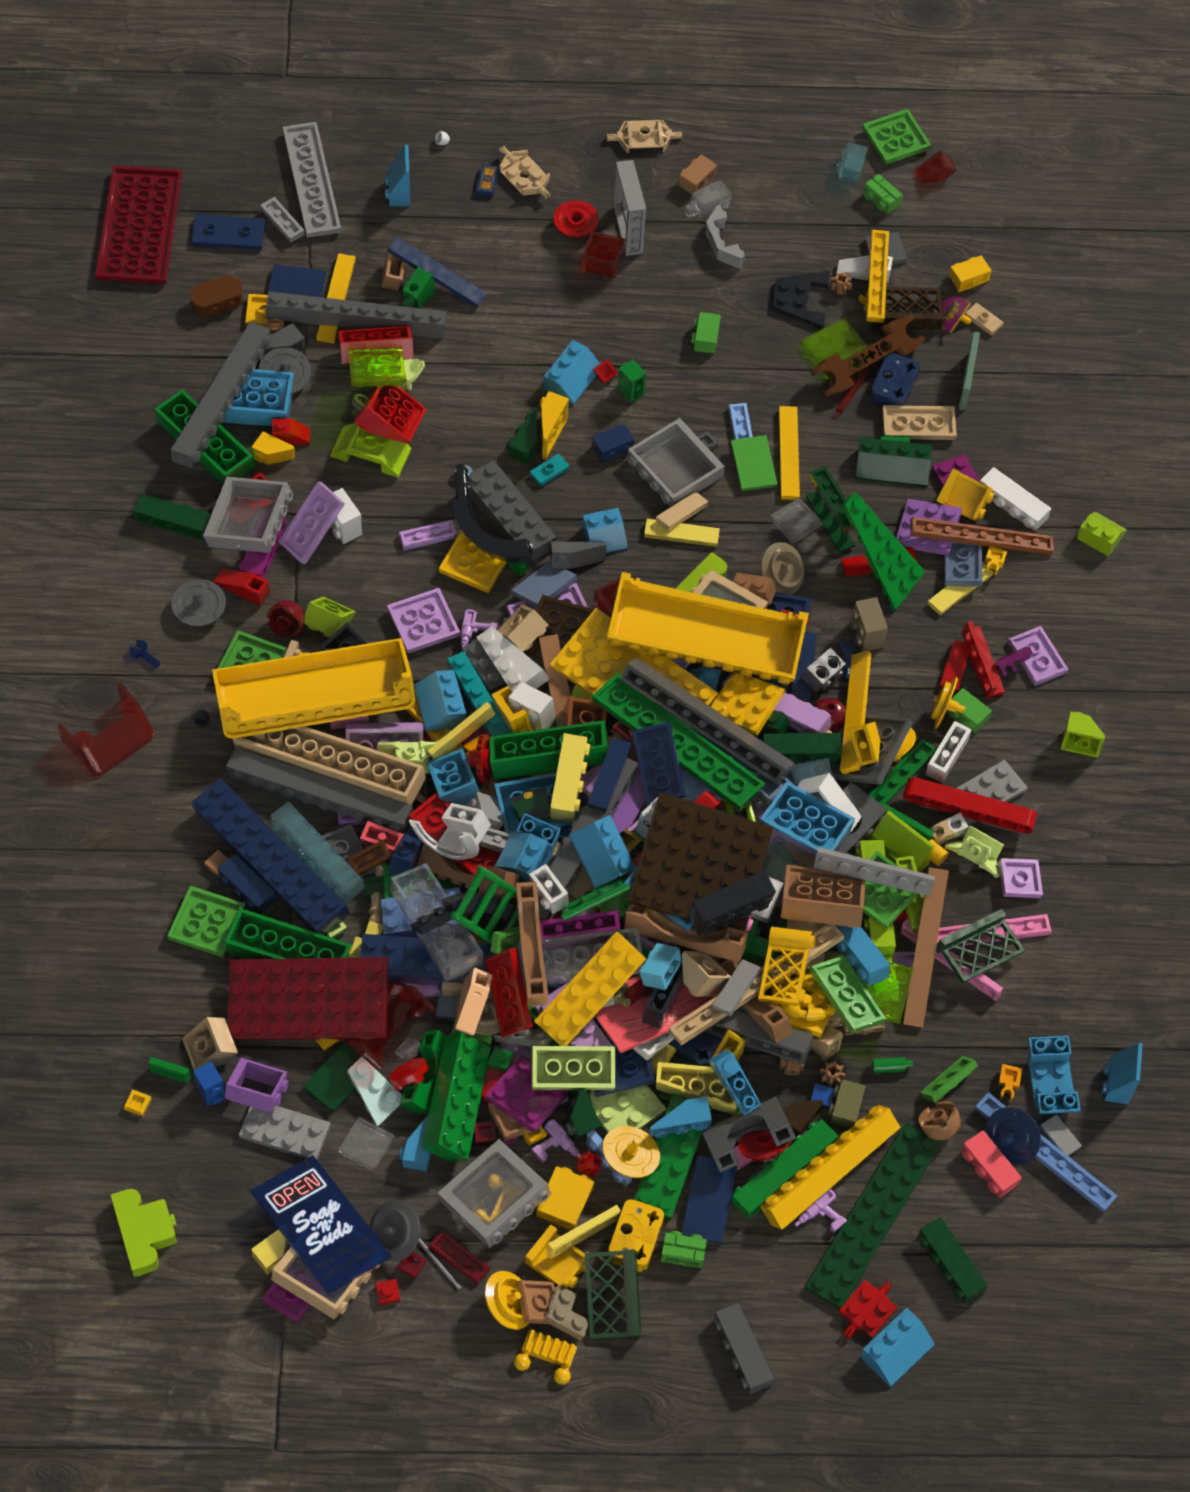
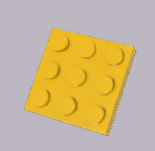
M461 530L440 565L439 573L489 593L507 562L493 558L481 551Z
M734 671L710 707L747 732L757 736L784 696L785 690L776 685Z

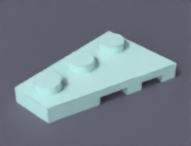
M361 1057L348 1069L347 1073L365 1103V1107L374 1121L373 1123L378 1128L401 1105L399 1102L402 1094L396 1091L368 1061Z

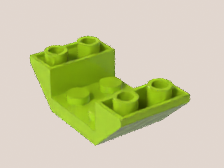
M353 423L343 427L330 457L348 462L350 455L381 464V473L399 478L412 448L406 443L368 433L361 429L357 423Z

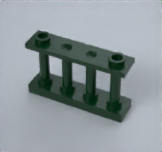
M827 466L811 471L809 477L815 485L816 491L806 494L808 502L839 553L855 547L856 544L849 534V530L854 529V526L850 525L841 506L846 500L845 496Z

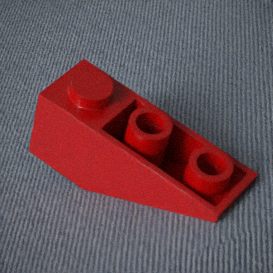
M222 568L213 580V583L260 607L270 594L269 581L254 573Z

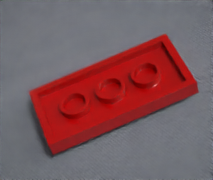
M516 948L505 950L485 959L487 971L489 974H492L490 986L501 1037L508 1038L532 1028Z

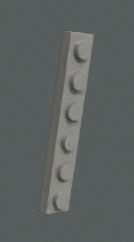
M818 847L814 862V868L926 896L931 895L935 876L820 847Z

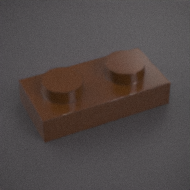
M384 840L348 857L356 876H360L392 858Z

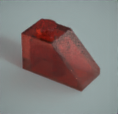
M940 150L914 169L918 183L924 184L943 181L956 172L957 169L953 158Z

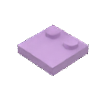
M1000 859L999 867L1003 897L1041 898L1043 896L1038 860Z

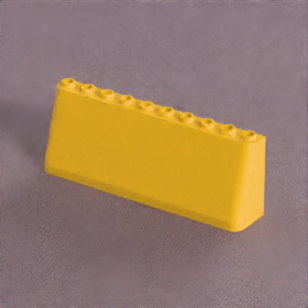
M622 572L607 635L610 645L616 647L624 645L634 651L642 649L652 655L660 653L670 659H677L678 657L685 659V662L693 664L700 662L710 668L718 666L728 672H733V670L741 671V674L746 676H752V674L759 675V678L764 680L777 679L782 684H789L794 681L809 613L799 611V615L792 616L793 612L786 614L642 582L640 578H636V581H634L633 578H630V573Z
M402 638L212 670L223 733L231 739L411 708L415 703L413 679Z

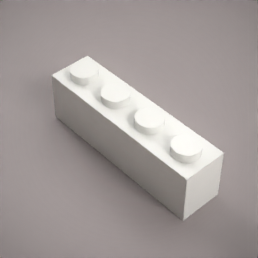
M993 467L980 480V483L994 489L993 493L995 495L992 501L998 507L1007 511L1012 517L1021 521L1027 528L1036 532L1049 518L1051 511L1049 506Z

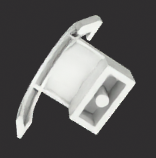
M454 803L450 804L442 816L447 829L438 842L426 833L419 821L409 820L417 836L428 847L454 860L476 857L479 853L478 844L491 826L483 810Z

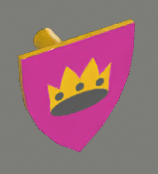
M955 296L941 301L942 312L945 317L943 326L949 333H952L959 321L967 325L971 323V318L964 315L971 304L966 299Z

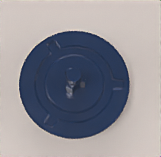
M1004 1107L996 1110L989 1117L986 1125V1134L1010 1163L1023 1164L1029 1162L1037 1155L1041 1147V1133L1037 1123L1028 1113L1015 1107Z

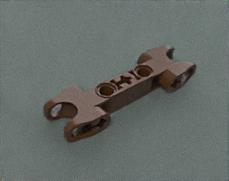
M910 314L885 324L881 327L885 334L884 337L842 360L839 353H835L822 360L811 370L812 376L824 373L829 377V387L821 393L823 398L853 386L854 382L851 375L892 351L900 356H905L914 351L925 338L920 336L913 339L907 335L906 325L914 319L913 315ZM880 344L884 346V351L880 349ZM869 354V357H867V359L862 358ZM852 360L856 364L855 368L852 366Z

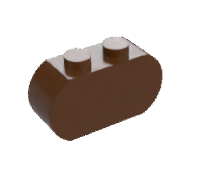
M226 275L195 285L190 292L193 312L200 317L207 318L239 307L243 302V290L240 280L235 276Z

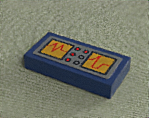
M482 164L476 189L477 195L493 197L499 166Z

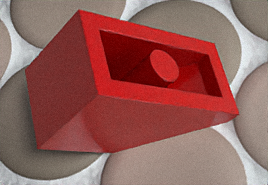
M291 418L272 419V435L291 445H310L309 427Z

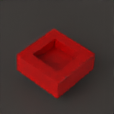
M606 359L592 369L602 384L618 374L609 359Z
M396 1279L376 1283L380 1305L400 1301Z

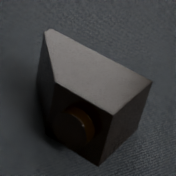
M822 1100L792 1103L788 1108H783L795 1137L798 1135L802 1136L808 1126L821 1112L824 1103Z

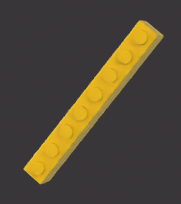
M880 1105L873 1107L864 1118L856 1121L849 1131L842 1133L835 1143L827 1146L822 1154L813 1158L808 1166L799 1170L794 1178L784 1183L774 1195L769 1196L760 1207L771 1226L784 1229L901 1127L890 1108Z

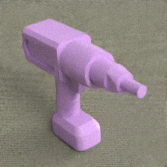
M472 609L465 610L460 635L461 646L463 647L468 644L472 632L477 633L478 630L486 631L491 626L496 629L497 623L475 622L477 612Z
M554 1119L549 1120L544 1126V1130L550 1138L532 1148V1153L542 1163L547 1161L545 1150L551 1146L556 1148L560 1145L574 1157H581L579 1150L574 1146L575 1143Z
M829 1189L804 1210V1213L800 1215L794 1225L797 1227L808 1219L814 1218L818 1213L822 1217L826 1214L834 1221L830 1225V1230L834 1234L847 1220L829 1207L836 1199L835 1193Z

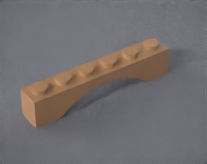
M423 844L417 867L424 869V874L435 876L436 873L439 879L448 881L451 878V883L458 885L465 883L464 887L469 888L476 874L465 873L453 859L447 858ZM495 867L488 869L516 888L519 874ZM484 877L479 885V892L486 893L491 881ZM498 887L493 896L502 899L506 891Z
M516 883L515 892L527 1006L547 1005L548 990L541 943L537 883Z
M631 903L626 912L624 930L738 963H740L745 951L748 932L726 927L715 930L707 935L704 933L698 935L694 928L687 932L660 912Z
M711 955L732 976L738 967L737 962ZM759 995L742 1006L776 1044L793 1034L790 1018L779 1006L773 1005L770 1002L759 1001Z

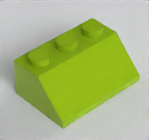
M889 810L871 836V840H884L885 856L892 862L894 858L913 856L917 872H922L930 863L934 845Z

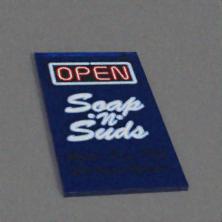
M313 1155L250 1190V1193L327 1294L332 1293L391 1258L388 1250Z

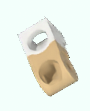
M960 812L934 825L930 830L934 832L933 840L937 844L942 845L959 836L961 838L964 837L968 830V825Z

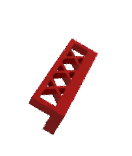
M972 621L967 622L961 631V635L986 698L1003 695L1005 690L981 627H974Z

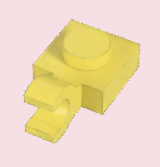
M667 1044L650 1058L652 1059L650 1063L654 1077L657 1075L658 1062L669 1063L676 1052L673 1046Z

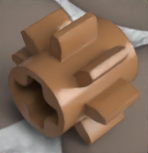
M836 273V278L831 277V290H834L836 294H846L847 290H851L852 278H848L846 273Z
M780 1057V1069H784L786 1075H798L800 1070H803V1064Z
M836 1061L830 1064L825 1062V1069L820 1070V1074L824 1075L821 1082H826L829 1084V1087L834 1084L840 1086V1079L845 1078V1073H842L844 1066H839L836 1064Z

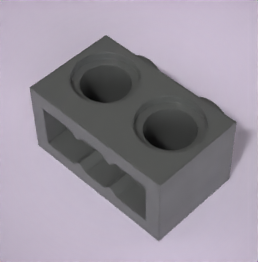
M829 648L807 667L800 677L815 692H818L821 688L825 690L832 683L830 681L832 678L836 680L843 674L842 668L846 663Z

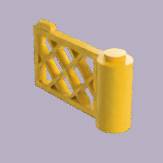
M771 927L758 997L759 1001L799 1006L800 1002L804 1003L806 991L802 987L810 948L815 946V936H812V931ZM772 951L781 952L784 957L775 962L771 957ZM795 954L803 955V960L797 964L790 958ZM788 960L792 967L783 972L778 965ZM776 968L780 975L772 980L768 976V972ZM796 970L800 976L797 980L791 982L787 975ZM784 978L789 985L780 990L775 983ZM770 986H773L777 991L773 996L764 995L765 990ZM792 988L796 992L795 999H789L784 996V993Z

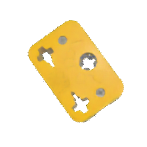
M631 1199L627 1200L624 1203L611 1240L609 1252L635 1249L637 1250V1258L642 1252L643 1257L640 1260L637 1259L638 1272H642L643 1269L647 1270L663 1225L664 1212L660 1208ZM654 1218L655 1220L652 1222L651 1226H649L650 1220ZM625 1230L629 1231L627 1235L623 1234ZM623 1255L614 1256L610 1262L622 1266Z

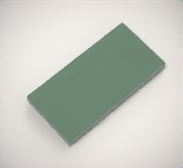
M979 332L972 334L959 410H966L979 343Z

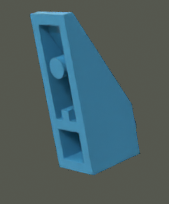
M428 1116L408 1138L405 1148H401L399 1159L403 1161L404 1168L426 1172L428 1170L431 1153L422 1149Z

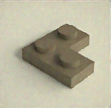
M558 1284L554 1289L544 1321L581 1341L585 1336L589 1320L571 1311L577 1294Z

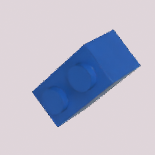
M212 1061L193 1070L196 1087L207 1106L220 1103L225 1098L224 1083Z

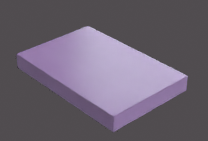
M1041 626L1008 639V644L1013 652L1028 645L1033 652L1030 655L1031 658L1020 663L1034 686L1068 673L1069 669Z

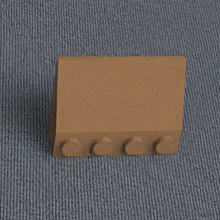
M787 865L781 918L861 928L865 880L818 868Z

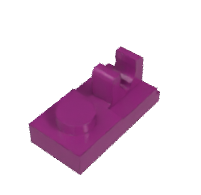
M1028 645L995 660L997 666L999 665L1003 675L1006 676V665L1011 666L1015 672L1017 668L1014 661H1026L1031 658L1030 655L1033 652Z

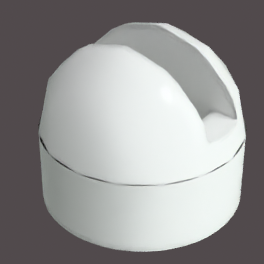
M438 131L436 133L435 142L437 145L449 143L450 138L446 132Z

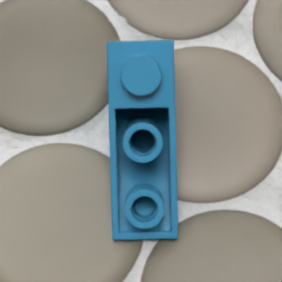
M724 1050L708 1060L716 1076L744 1116L761 1106L759 1099L731 1051Z
M707 1096L684 1101L650 1127V1136L661 1138L669 1133L684 1134L688 1130L696 1129L697 1131H702L710 1127L712 1119Z

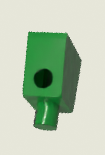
M417 267L403 288L405 300L400 306L422 308L436 293L433 275Z

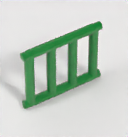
M478 865L476 867L477 874L456 911L451 912L450 917L492 944L493 936L491 934L512 896L516 898V888L486 868ZM485 877L491 881V884L471 920H468L462 915L482 879ZM500 887L506 892L485 930H483L477 924L495 891ZM517 907L505 929L516 926L518 922Z
M621 878L570 902L569 905L557 912L566 921L630 890V885L628 883L624 884L625 881Z

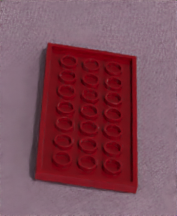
M113 165L95 274L96 280L167 284L183 177L181 169Z
M389 958L230 960L227 1026L233 1041L387 1039Z

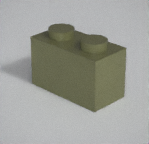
M843 1079L841 1086L836 1085L833 1096L837 1098L836 1104L831 1103L828 1114L832 1116L831 1124L849 1129L855 1125L865 1085Z

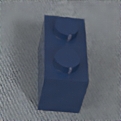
M625 423L592 436V448L601 463L611 461L622 454H628V449L634 446V438Z

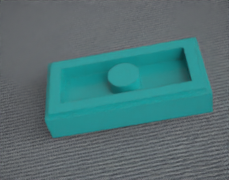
M558 453L531 470L530 476L542 487L569 470L570 465Z

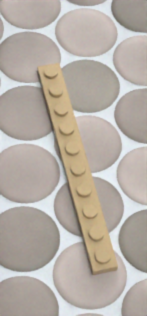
M827 924L812 934V936H815V946L810 948L807 963L844 940V935L835 925ZM781 954L780 956L775 958L774 961H778L779 959L784 957V955ZM795 954L790 958L797 964L803 960V955ZM788 960L778 965L783 972L792 967ZM764 966L760 968L759 974L735 1010L759 995ZM776 968L768 972V976L772 980L780 975ZM717 997L669 1027V1032L680 1045H683L727 1016L713 1009V1003Z

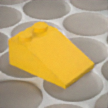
M548 391L546 397H542L539 405L541 407L539 418H541L542 459L544 460L547 459L568 420L569 398Z

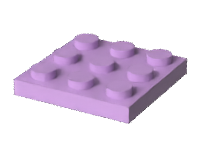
M440 588L387 605L389 615L399 637L402 638L407 654L460 636V631Z

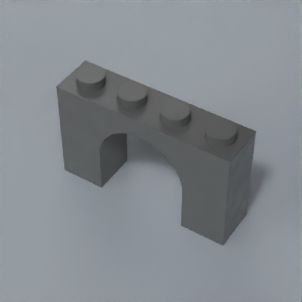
M852 782L843 792L862 817L858 821L859 829L849 834L843 844L837 849V852L851 855L859 847L860 841L871 838L888 810Z
M777 1097L761 1103V1106L745 1116L741 1112L702 1130L720 1172L739 1164L734 1154V1145L747 1133L758 1130L767 1131L772 1135L776 1146L796 1138Z

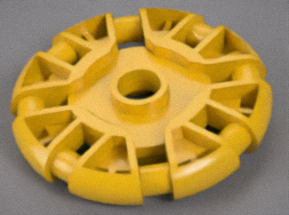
M806 968L802 989L811 995L805 994L804 1003L800 1002L799 1006L779 1005L785 1013L794 1018H805V1021L823 1020L826 1016L834 1015L836 1010L810 973V968ZM795 971L787 977L791 982H794L800 975ZM785 979L776 983L780 990L789 985ZM773 986L771 987L772 996L777 993ZM791 988L784 993V996L789 999H795L796 992Z

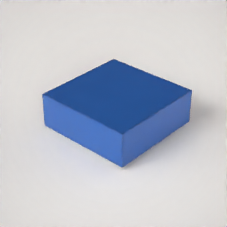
M815 1083L811 1101L822 1100L824 1102L823 1108L830 1109L835 1088Z

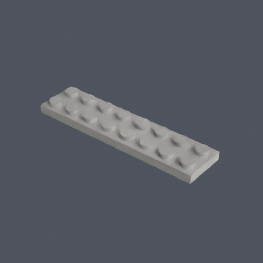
M317 122L284 126L283 134L307 238L341 233L340 221Z

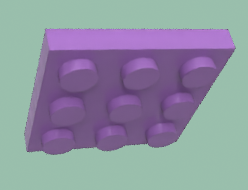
M908 499L896 539L904 548L913 547L914 550L941 555L947 554L950 556L953 545L952 541L910 536V519L918 517L959 523L962 508Z

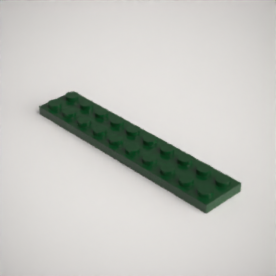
M908 1122L905 1123L848 1216L847 1221L843 1224L807 1283L805 1290L839 1310L842 1308L940 1148L941 1141L933 1140L922 1130Z

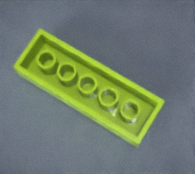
M884 840L860 841L859 847L855 849V856L870 859L876 851L885 856ZM863 912V927L861 928L884 957L891 956L893 958L896 947L893 923L885 929Z

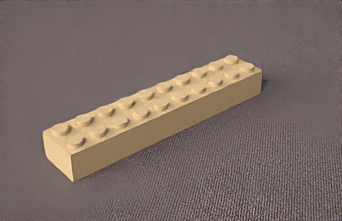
M305 726L233 739L235 748L412 805L426 779L422 765Z

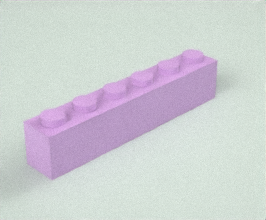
M731 672L722 683V689L731 677V675L733 674V672ZM785 693L775 708V711L785 713L788 716L790 728L800 733H826L831 727V715L827 711L820 710L808 702H803L792 694Z

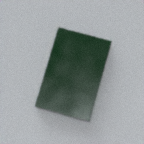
M343 1043L303 1085V1089L334 1113L356 1090L347 1071L361 1057Z

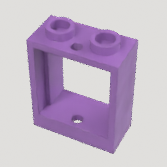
M241 1058L226 1084L225 1099L272 1113L275 1105L278 1106L280 1104L282 1092H286L289 1081L286 1080L287 1071ZM245 1078L274 1086L275 1089L272 1095L241 1087Z

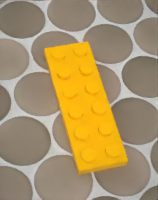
M616 931L535 1018L534 1022L559 1046H567L643 964L646 958Z

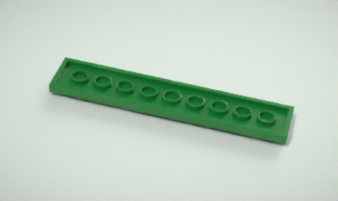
M616 673L592 695V700L632 731L670 722L680 767L737 810L741 811L764 789L765 783L683 721L620 680V674Z

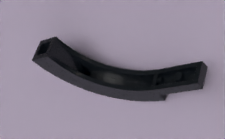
M464 464L456 465L454 478L458 489H456L457 499L452 500L455 518L464 534L476 547L493 558L512 563L534 562L533 547L527 538L519 540L501 539L486 533L479 527L472 511L469 470Z
M475 892L464 914L475 912L485 894ZM465 893L455 894L442 899V907L434 909V912L429 915L418 917L417 921L410 924L412 931L423 935L452 920L450 914L456 911ZM493 896L484 912L493 915L501 899ZM508 903L499 919L504 928L516 909L511 903Z

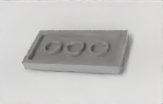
M1004 759L956 789L1008 803L1025 793L1028 787ZM963 817L968 826L977 821Z
M276 1105L272 1113L250 1107L240 1130L239 1138L317 1162L331 1122Z

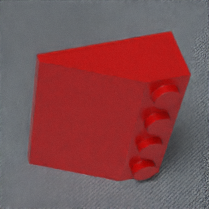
M384 375L370 392L354 422L368 433L408 444L427 408Z

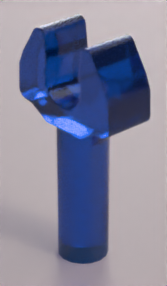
M136 640V645L140 648L139 650L129 646L130 655L133 659L143 657L155 668L160 666L161 662L147 652L148 646L145 641Z

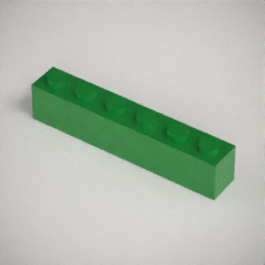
M822 1119L817 1123L813 1122L810 1124L804 1135L796 1136L791 1142L792 1145L783 1149V1153H778L775 1160L767 1161L763 1165L761 1172L758 1174L754 1173L748 1178L746 1185L743 1187L739 1186L733 1191L731 1204L747 1220H750L761 1210L760 1206L769 1196L774 1195L784 1183L794 1178L799 1170L808 1166L813 1158L822 1154L827 1146L838 1140L839 1136Z

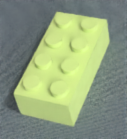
M532 1046L531 1090L615 1089V1046Z

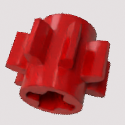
M590 1151L581 1154V1157H578L577 1169L581 1175L588 1174V1177L592 1178L601 1171L602 1160L598 1154L594 1153L591 1155Z

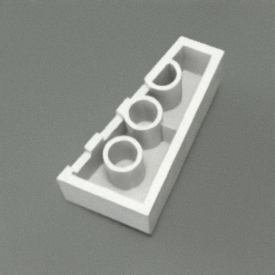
M492 626L477 636V639L512 692L521 682L537 689L551 679L540 666Z

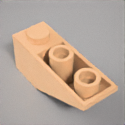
M473 968L464 978L455 1029L472 1036L475 1034L489 994L492 974Z

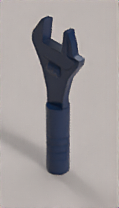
M842 638L838 642V647L842 651L844 662L846 663L844 666V681L848 683L851 657L857 646L854 644L853 639H851V645L843 644L844 638Z

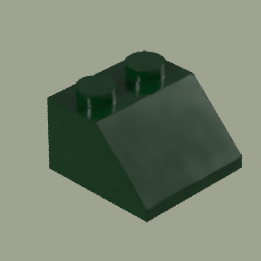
M584 1088L573 1094L564 1119V1130L567 1132L568 1137L571 1136L572 1140L602 1126Z

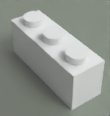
M954 721L928 764L927 776L943 784L966 746L972 729Z

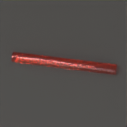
M875 362L863 368L854 385L851 386L836 409L838 413L842 414Z

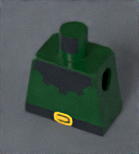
M545 787L510 798V809L519 824L524 813L550 823L551 814Z

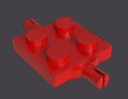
M864 1280L839 1310L838 1313L846 1318L850 1324L842 1333L844 1336L847 1335V1339H850L856 1330L872 1339L898 1306L886 1296L887 1292L893 1287L891 1283L888 1285L889 1281H885L881 1288L878 1289Z

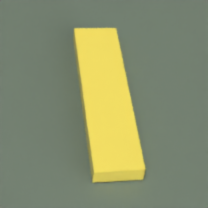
M647 519L644 537L717 547L720 528L680 523L668 531L656 520Z
M983 562L982 583L993 576L994 573L991 569L985 572L987 565ZM948 585L928 600V605L941 616L978 586Z
M488 702L482 705L429 748L428 752L432 759L435 760L448 754L496 715Z
M616 1205L548 1243L546 1254L552 1259L618 1221L621 1210Z

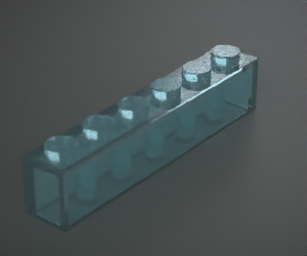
M287 802L270 815L273 830L276 833L280 832L284 836L283 839L286 844L293 846L296 849L297 855L302 860L305 858L309 862L308 866L314 872H318L321 875L320 878L327 886L330 885L333 888V892L340 899L342 898L347 903L365 889L363 879L290 802Z

